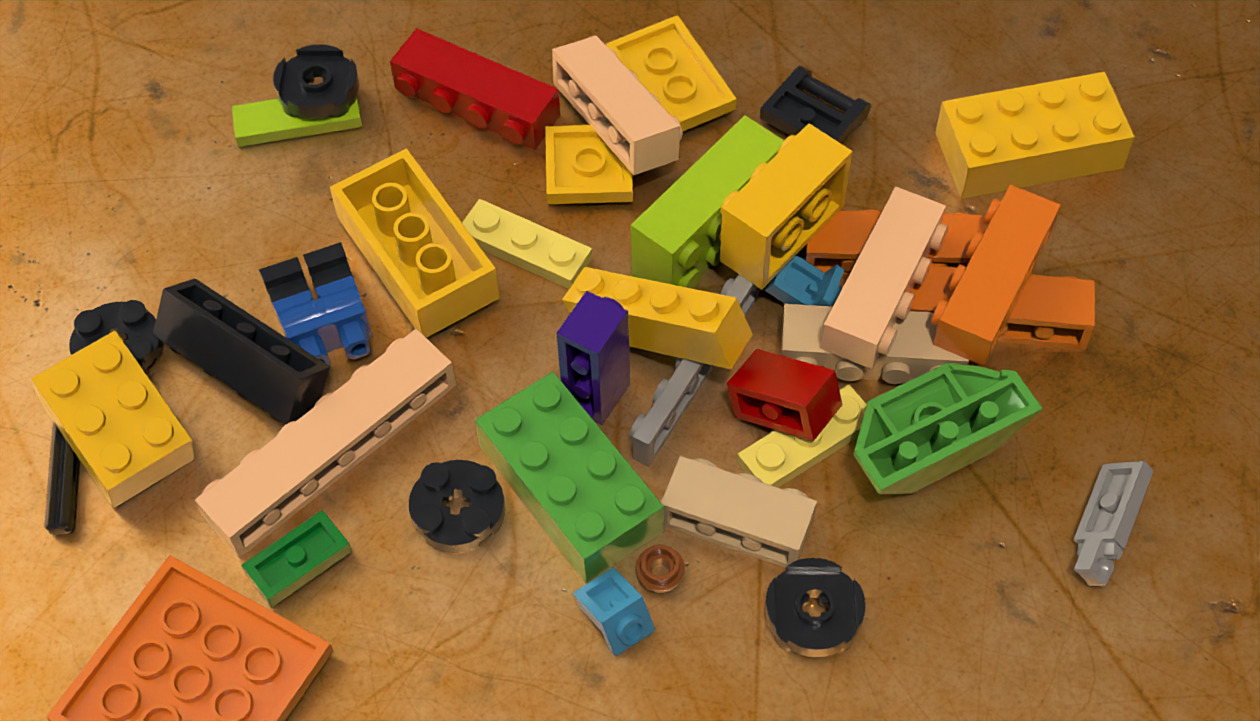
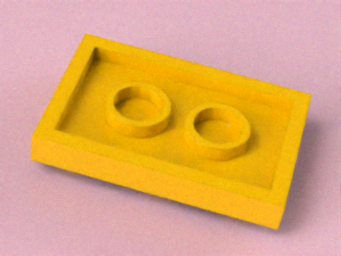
M678 15L605 44L609 49L614 50L618 59L629 71L631 70L635 73L638 81L648 92L653 93L657 97L660 105L671 116L677 118L682 132L736 110V97Z

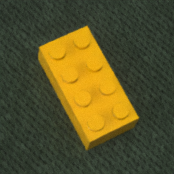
M1105 72L942 101L935 133L961 199L1007 191L1010 184L1018 188L1124 169L1135 138Z
M407 148L330 187L339 221L413 327L426 338L500 299L496 268Z

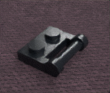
M800 65L760 108V119L788 135L795 136L810 123L842 144L857 125L860 126L865 121L870 112L871 104L861 98L854 100L812 77V72Z

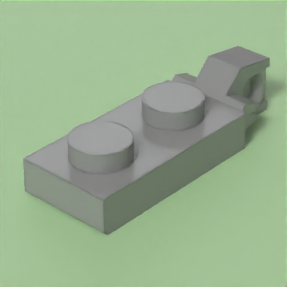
M1146 461L1102 465L1074 537V541L1078 544V560L1074 570L1081 575L1089 586H1106L1115 569L1113 559H1119L1123 554L1122 550L1126 547L1153 474L1152 468Z

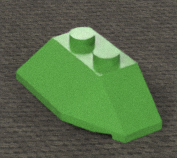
M945 363L867 402L853 456L878 494L915 493L992 454L1039 415L1043 408L1016 371L1002 369L999 372L980 366Z

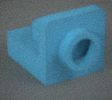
M614 567L573 592L578 606L602 631L608 648L614 655L621 654L655 630L643 596Z

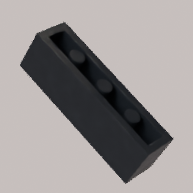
M196 278L164 288L162 291L153 335L170 346L174 352L182 354L201 367L204 372L216 377L234 389L238 395L250 400L268 412L275 420L285 425L289 422L297 421L313 409L316 402L322 397L330 366Z

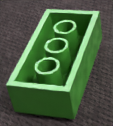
M553 371L475 419L479 447L586 584L664 533V506Z

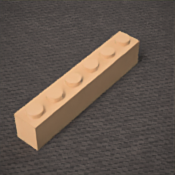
M417 329L404 338L396 339L379 358L371 364L357 369L348 382L335 392L322 396L316 402L314 408L300 419L286 424L273 440L260 450H254L242 459L240 465L222 479L214 480L208 484L202 494L195 499L204 521L236 556L241 558L456 386L452 362Z

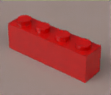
M418 28L414 30L390 60L394 87L403 95L425 101L441 112H450L468 120L477 128H486L502 135L514 144H522L536 150L546 136L545 126H553L561 116L558 88Z

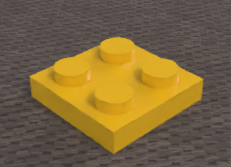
M592 125L545 126L547 204L633 202L632 173L601 139Z

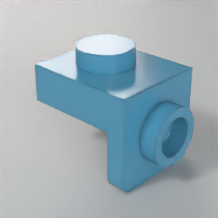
M796 255L768 283L765 291L785 304L833 306L842 290L839 282L844 269L835 265L824 273Z

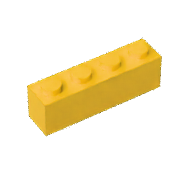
M588 267L583 268L562 299L570 314L586 291L601 298H612L621 304L624 309L628 310L630 347L732 370L753 335L736 297Z

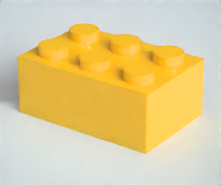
M810 123L796 136L790 135L781 145L778 154L768 164L766 162L761 163L753 172L750 181L739 192L736 190L731 192L724 200L720 210L722 214V225L719 240L721 241L720 261L762 290L845 206L853 151Z
M116 331L109 333L31 378L39 401L113 509L195 459L192 439Z

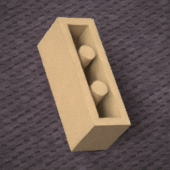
M683 456L679 457L661 500L664 506V527L785 568L794 561L800 560L814 523L817 506L816 500L808 498L806 494L792 488L780 489L763 483L754 475L747 473L737 475L719 469L714 463L706 459L696 458L692 460Z

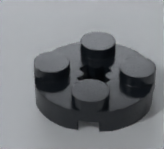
M308 45L297 49V56L291 58L287 63L285 58L278 63L273 74V83L277 98L287 115L305 118H322L327 116L337 118L349 111V104L358 93L359 78L356 64L352 59L350 61L344 57L342 50L330 45ZM321 77L323 79V82L320 84H308L313 83L315 78Z
M129 300L127 302L107 303L93 310H85L78 314L74 320L75 329L70 337L69 350L72 355L109 333L116 331L120 337L128 339L123 341L147 375L149 373L147 367L153 363L155 358L159 361L163 354L164 342L153 335L156 322L154 315L146 310L142 302Z
M467 460L435 462L427 465L422 470L421 477L414 484L409 497V513L415 530L425 538L426 543L431 547L446 553H465L480 547L479 542L487 539L491 533L493 537L499 531L505 516L504 494L502 487L497 481L495 472L488 466ZM454 498H463L464 502L470 503L469 507H462L457 515L451 514L450 507L445 505Z
M805 558L794 561L786 566V571L779 574L776 580L774 578L770 583L765 601L766 621L769 629L775 636L778 646L785 651H793L807 657H825L849 649L861 629L865 614V597L856 579L854 578L852 581L847 574L841 571L842 567L827 559ZM814 597L819 598L820 606L828 607L829 611L821 613L820 617H812L808 612H804L801 606H807L809 598Z

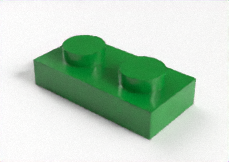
M321 510L241 566L247 577L272 608L350 554L352 549L350 543L326 513Z

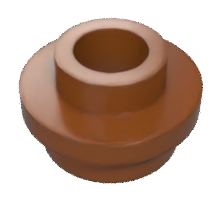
M658 544L649 547L641 553L636 563V575L643 587L652 592L664 593L671 591L681 583L684 577L685 565L681 555L667 545ZM656 566H665L669 572L666 575L658 576L652 573V569Z

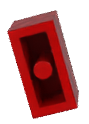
M756 349L726 383L736 418L811 441L818 437L843 405L835 370Z

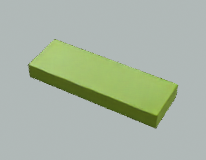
M358 95L349 104V111L337 118L330 116L322 118L291 117L284 112L282 104L278 99L232 106L237 146L243 147L362 127Z

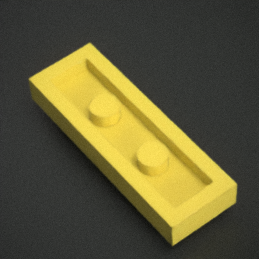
M481 199L477 201L462 222L483 251L567 289H570L583 268L587 267L593 259L592 248Z
M847 385L840 390L842 407L814 441L775 430L737 454V464L745 473L756 476L765 484L779 488L857 439L867 404L850 385Z

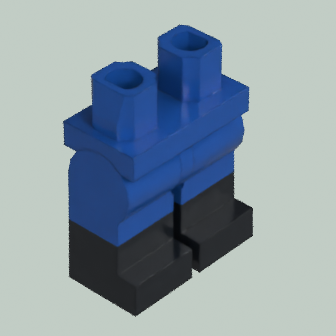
M341 242L303 255L317 299L314 300L298 257L259 269L267 295L283 334L287 339L327 365H330L327 353L344 347L348 358L357 359L370 354L369 338L373 336Z

